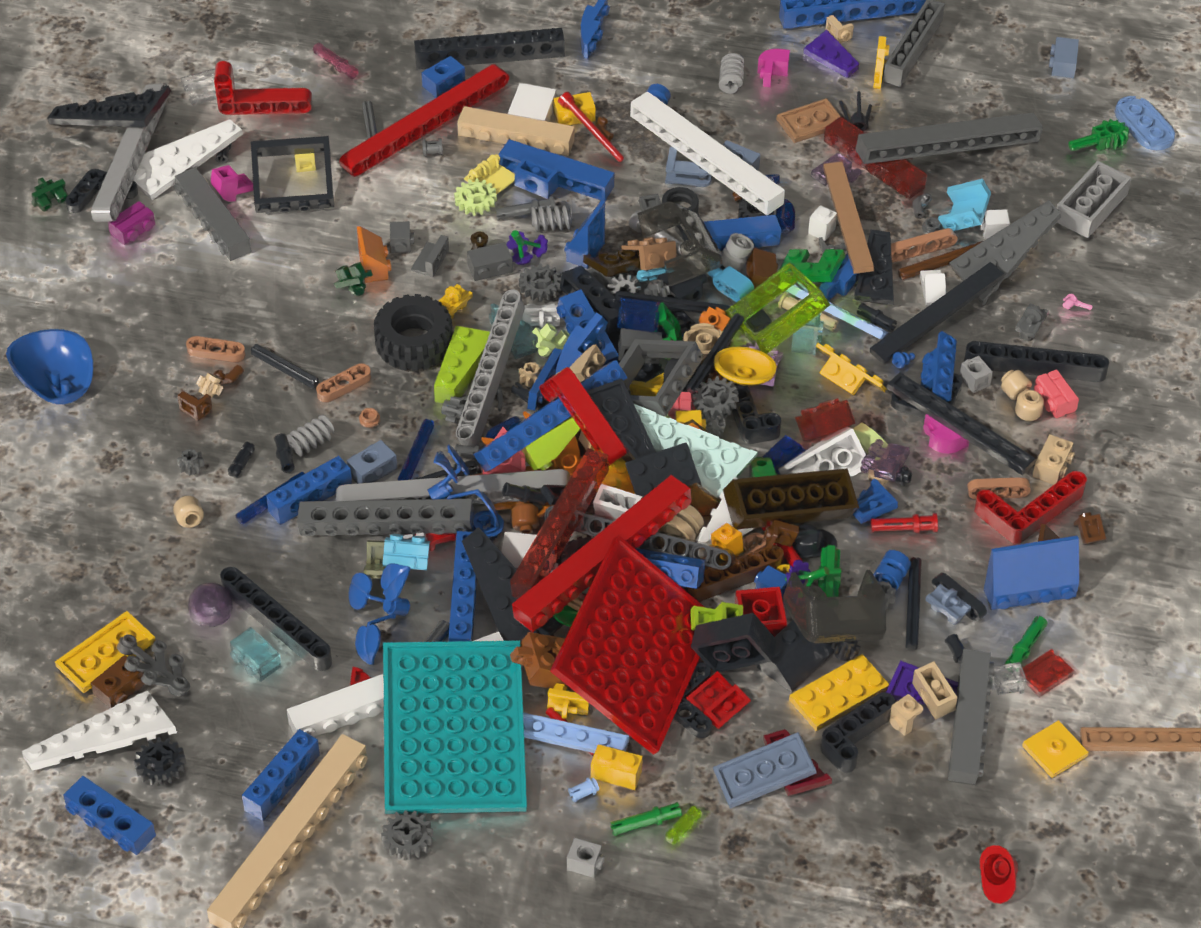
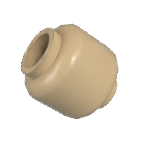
M1010 370L1001 379V389L1013 401L1017 400L1021 392L1030 390L1032 387L1031 380L1020 370Z
M1033 390L1021 392L1017 397L1015 406L1017 416L1025 421L1037 420L1043 411L1044 399L1042 395Z
M184 496L175 502L173 512L178 524L182 527L193 528L202 522L204 511L197 498Z

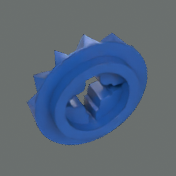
M488 510L480 511L474 515L473 531L479 527L489 539L491 537L497 538L499 533H503V518L498 514V526L495 527L492 513ZM490 522V527H487L484 530L483 526H486Z

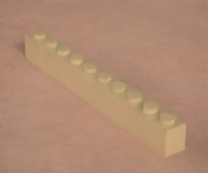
M344 734L338 738L207 909L209 923L219 928H243L251 911L258 908L261 898L273 888L279 874H283L286 871L291 858L298 855L302 844L313 835L319 821L326 818L331 805L338 802L344 788L353 782L359 768L362 769L368 759L366 745Z

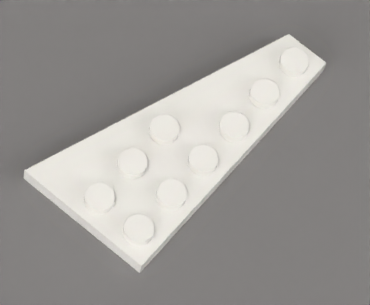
M229 119L144 154L133 181L137 183V187L146 196L154 200L176 184L175 175L195 167L198 168L242 136V129Z
M147 690L21 752L33 771L60 764L63 759L74 756L75 759L84 757V753L96 750L98 754L132 745L137 739L147 737V740H152L156 738L157 734L168 732L171 735L177 733L174 724Z

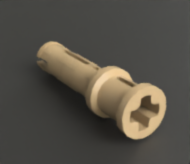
M784 292L778 302L779 309L784 308L792 312L793 316H802L831 332L837 327V319L809 307L804 300H798L790 296L788 292Z

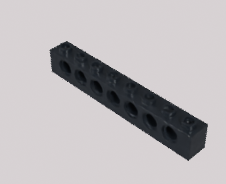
M562 28L414 40L417 70L428 69L449 56H452L463 66L565 57Z

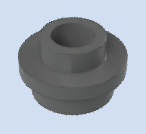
M931 217L925 220L922 230L928 234L942 230V225L937 218Z

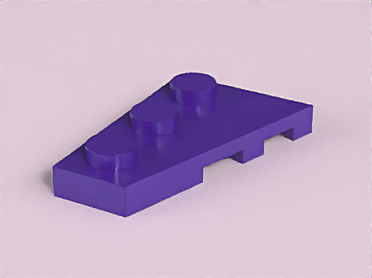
M827 29L804 48L803 54L846 78H849L859 69V62Z
M900 660L886 693L893 695L895 702L909 694L919 704L926 705L912 684L914 670L919 667ZM945 677L957 696L958 682Z

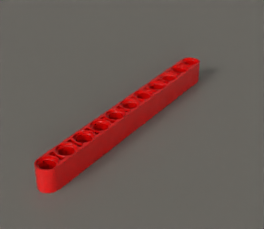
M496 64L488 66L347 151L341 156L339 165L353 177L359 176L459 115L464 106L472 107L503 88L509 81V74Z

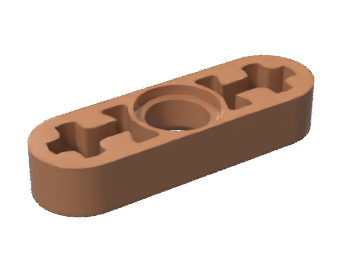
M193 336L186 342L187 352L193 357L234 363L240 362L245 358V348L240 342ZM213 347L221 348V350L217 352L211 351Z
M357 364L321 382L316 388L317 398L321 402H331L368 383L371 379L370 367L366 364ZM342 380L349 382V384L344 386L338 383Z
M1026 478L974 479L967 485L969 497L972 499H976L978 492L981 490H990L1001 499L1023 498L1031 492L1029 480ZM1004 487L1002 489L995 490V488Z

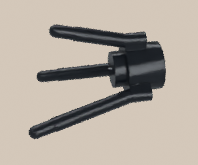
M860 91L857 92V112L852 115L851 119L842 101H839L848 128L855 132H862L869 127L868 122L872 105L869 104L865 116L861 112Z

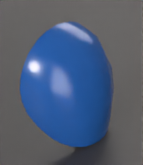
M64 329L40 330L16 339L7 348L6 357L14 375L25 387L47 402L54 404L71 403L82 397L90 387L93 376L91 349L86 340L75 332Z

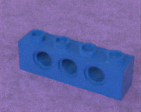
M582 290L559 298L556 310L559 317L564 319L569 334H571L577 324L585 328L595 315ZM604 331L593 341V345H597L606 358L603 366L614 360L618 361L619 357Z
M340 456L329 460L266 495L268 512L280 525L298 515L300 502L324 501L335 495L336 489L339 486L352 484L351 468Z
M635 548L679 586L697 589L704 581L706 560Z
M299 729L242 794L244 810L264 821L320 756L318 739Z
M84 776L63 794L66 803L65 808L69 813L74 816L77 814L83 818V821L89 827L99 829L105 838L109 840L112 838L126 852L131 851L138 855L156 836L154 825L151 821Z

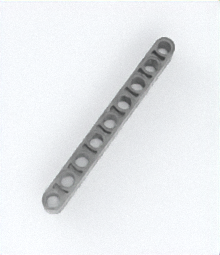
M515 289L506 291L502 296L456 429V436L460 445L472 447L479 445L525 309L520 292Z

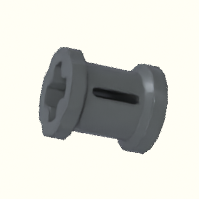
M442 138L431 141L422 139L423 156L437 153L443 155Z

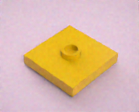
M1059 720L1026 739L1022 744L1023 748L1051 778L1085 759L1089 753Z

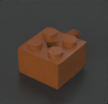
M528 632L520 642V647H516L511 652L512 662L525 667L529 683L532 686L553 689L555 684L558 683L564 684L567 687L564 682L550 672L565 638Z

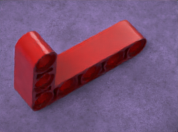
M219 61L215 65L214 83L218 110L224 115L307 113L311 110L312 93L307 88L235 89L232 65L227 61Z
M564 368L539 386L541 394L548 402L559 397L596 453L607 466L612 465L627 454L624 445L570 368Z
M1072 471L1018 512L994 492L981 490L977 494L974 511L977 516L1008 541L1019 544L1041 528V524H1047L1079 500L1084 494L1087 478L1080 471Z

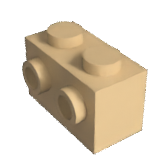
M1049 434L1035 463L1032 477L1053 485L1060 478H1064L1068 470L1066 465L1067 463H1072L1075 452H1072L1074 443Z

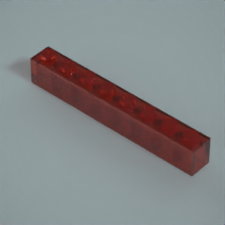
M590 448L585 452L510 580L513 597L519 599L553 569L609 471L607 454Z

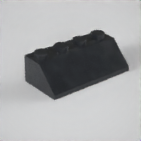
M815 599L775 636L776 645L772 662L757 664V668L792 693L834 653L835 649L831 648L833 640L837 639L838 635L847 632L835 612L818 599Z

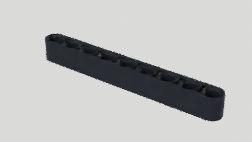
M562 505L548 507L544 516L550 525L591 536H596L600 533L594 529L596 520L602 523L601 531L616 520ZM555 509L559 510L561 514L558 521L553 518ZM575 515H579L581 517V524L579 527L576 526L573 522V518ZM662 531L651 535L638 547L644 550L701 559L698 556V550L702 547L707 551V557L704 559L706 560L705 566L722 570L732 567L736 558L732 550ZM659 536L665 540V545L662 549L656 544ZM679 542L684 543L686 546L684 554L679 553L677 550ZM721 553H725L728 556V563L726 565L721 564L719 561Z

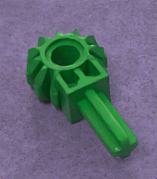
M1103 120L1100 125L1092 127L1091 135L1069 141L1070 151H1075L1093 145L1098 151L1113 148L1114 150L1117 147L1122 148L1128 141L1129 128L1125 126V122L1120 123L1119 120Z

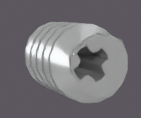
M730 53L721 60L719 87L725 93L733 94L743 85L744 58L741 55Z
M566 205L562 206L561 211L558 206H555L553 211L550 206H547L545 212L542 206H539L538 212H536L534 207H531L532 227L535 226L537 232L540 226H543L544 231H547L548 225L551 226L552 231H555L556 225L559 226L560 230H563L564 225L567 226L568 230L571 229V206L569 211Z
M320 415L318 419H312L311 423H305L304 427L300 426L297 428V431L293 430L290 432V435L287 434V440L293 451L301 457L303 456L302 449L309 453V445L316 449V441L323 445V437L330 441V433L334 434L335 431L330 420L325 415Z

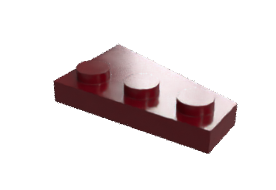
M786 729L764 735L763 741L765 745L790 736ZM811 759L817 773L784 786L787 796L832 784V778L818 767V763L814 759Z

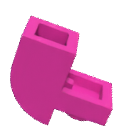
M769 49L759 56L757 73L760 74V79H763V87L771 86L772 75L787 76L790 50Z
M230 165L212 169L211 185L224 200L233 202L236 201V195L253 191L252 181L244 173L238 175Z
M925 415L923 429L930 436V448L940 453L950 454L968 447V440L929 415Z

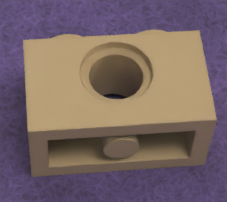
M931 662L914 670L912 684L934 719L936 720L955 711L957 696L936 663Z

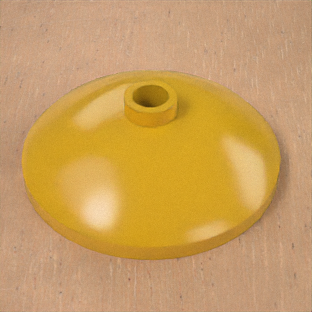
M725 348L719 351L714 358V367L717 372L727 380L739 385L763 384L771 380L776 374L777 366L775 361L766 353L753 348Z

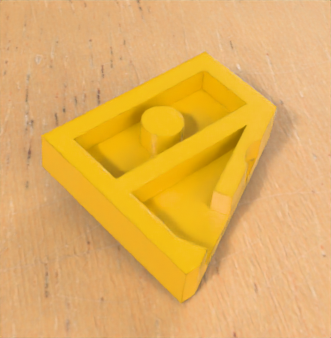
M879 36L874 89H881L882 74L888 59H884V56L889 54V45H886V37Z

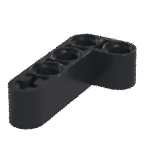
M734 383L739 393V402H735L737 408L733 409L732 413L742 440L748 444H755L779 438L781 432L780 415L773 412L758 414L749 387Z
M886 692L877 694L823 731L821 752L838 770L849 773L856 768L858 749L854 744L889 721L891 706L895 703L893 695Z

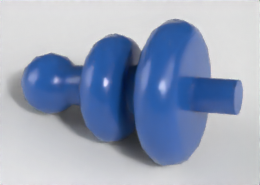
M896 352L893 355L892 363L898 369H902L910 363V360H914L916 356L914 353Z

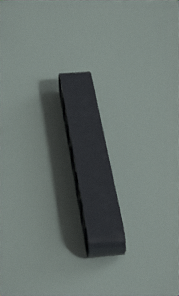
M981 341L969 342L966 346L964 361H966L967 359L979 356L992 371L1008 372L1010 370H1020L1024 374L1039 376L1058 370L1064 379L1091 382L1104 381L1109 367V359L1104 355Z
M226 567L221 571L222 589L228 597L314 669L326 671L331 667L332 657L328 643L239 569Z

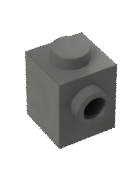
M410 221L390 222L391 253L411 252V244H415L414 232H410Z

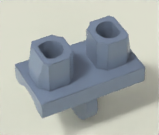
M941 584L931 594H928L925 599L931 604V608L934 611L942 612L953 625L961 621L971 610V606L957 596L955 589L948 590Z

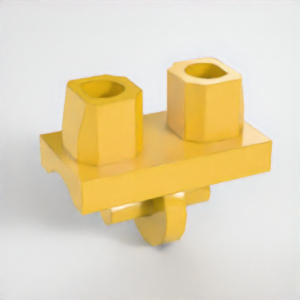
M456 284L454 287L449 286L445 289V295L438 301L448 309L453 319L454 314L458 310L464 309L467 306V302L473 297V292L466 291L459 284Z
M556 683L553 689L549 688L547 709L553 707L554 711L562 712V719H567L569 713L588 715L589 703L579 694L567 691V687L564 684Z

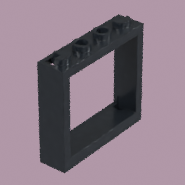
M329 136L251 141L256 213L265 212L268 214L278 211L287 213L291 210H325V208L334 207ZM324 153L327 194L260 198L258 157Z

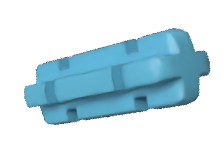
M672 266L663 267V269L639 270L636 277L639 282L657 280L658 275L673 271L674 269Z

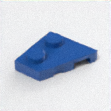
M873 479L871 486L859 494V498H857L859 509L852 515L863 524L871 520V518L879 517L897 509L898 501L877 479Z

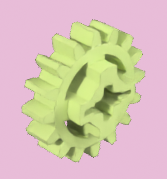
M476 178L475 182H472L470 179H468L467 184L462 182L461 187H457L454 193L455 205L459 206V211L465 210L466 215L472 212L473 216L476 215V212L483 215L484 210L490 212V207H495V202H497L496 188H492V183L486 184V180L479 182L478 178Z

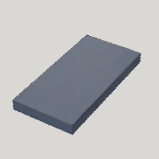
M799 732L713 767L730 809L817 773Z

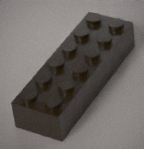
M848 468L732 479L723 489L732 525L737 530L771 526L773 520L796 524L849 518L859 509Z

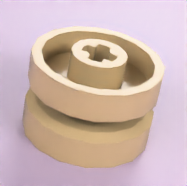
M689 505L686 509L681 510L675 515L672 521L664 524L658 531L696 540L701 529L704 527V520L701 514L693 506ZM660 536L656 540L657 546L662 549L665 545V540ZM679 542L677 545L679 553L684 554L686 551V546L682 542Z

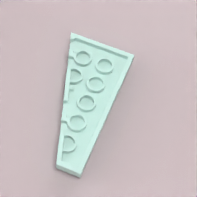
M634 404L656 452L687 442L701 481L702 488L700 490L715 502L734 477L737 478L758 455V452L754 450H748L736 443H730L720 439L718 436L689 425H684L677 422V420L666 418L656 414L654 411Z

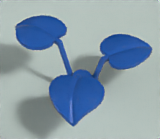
M450 444L447 445L448 453L457 463L455 471L442 451L437 452L433 463L441 466L449 475L444 480L427 489L432 500L454 499L476 494L492 513L495 527H497L498 514L496 508L483 491L480 492L479 489L451 495L454 489L449 481L453 479L457 484L459 482L457 474L461 470L465 476L469 475L467 465L458 452Z
M391 563L384 568L381 576V587L384 589L383 595H385L386 599L369 594L372 589V580L368 575L356 573L351 579L349 602L354 609H363L367 604V599L382 602L383 610L389 614L369 621L367 626H361L356 634L355 646L357 653L363 661L370 665H374V659L381 640L380 630L374 624L388 619H395L396 615L406 616L409 613V600L398 597L410 572L411 567Z

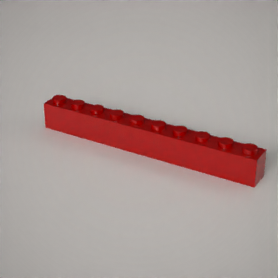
M670 475L512 603L514 618L532 632L544 626L547 620L561 612L564 606L577 599L581 592L591 586L613 538L619 535L632 547H640L647 538L656 534L664 524L672 521L675 515L690 505V488Z

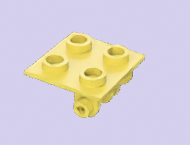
M492 154L487 161L483 160L476 168L471 169L464 180L467 182L468 179L475 182L476 178L479 179V182L486 180V184L492 183V188H496V194H498L515 181V174L499 164V155Z

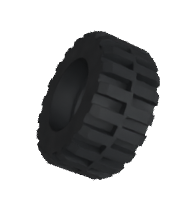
M407 294L403 295L402 298H393L392 302L388 301L383 305V309L381 308L377 312V316L374 319L375 346L378 354L386 363L389 362V365L394 368L400 367V370L407 371V369H412V371H418V369L422 368L423 370L429 369L431 365L436 366L440 363V360H444L453 331L451 315L444 305L442 306L441 302L436 299L433 300L429 296L422 297L421 294H415V296ZM413 328L428 331L423 335L415 337L399 334L404 330Z

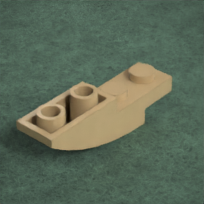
M592 345L569 368L581 382L601 369L606 358L597 345Z

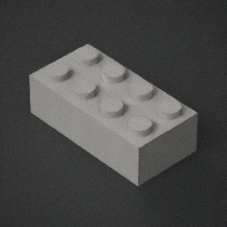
M1097 161L1057 204V209L1061 213V218L1057 223L1089 238L1128 195L1132 177Z

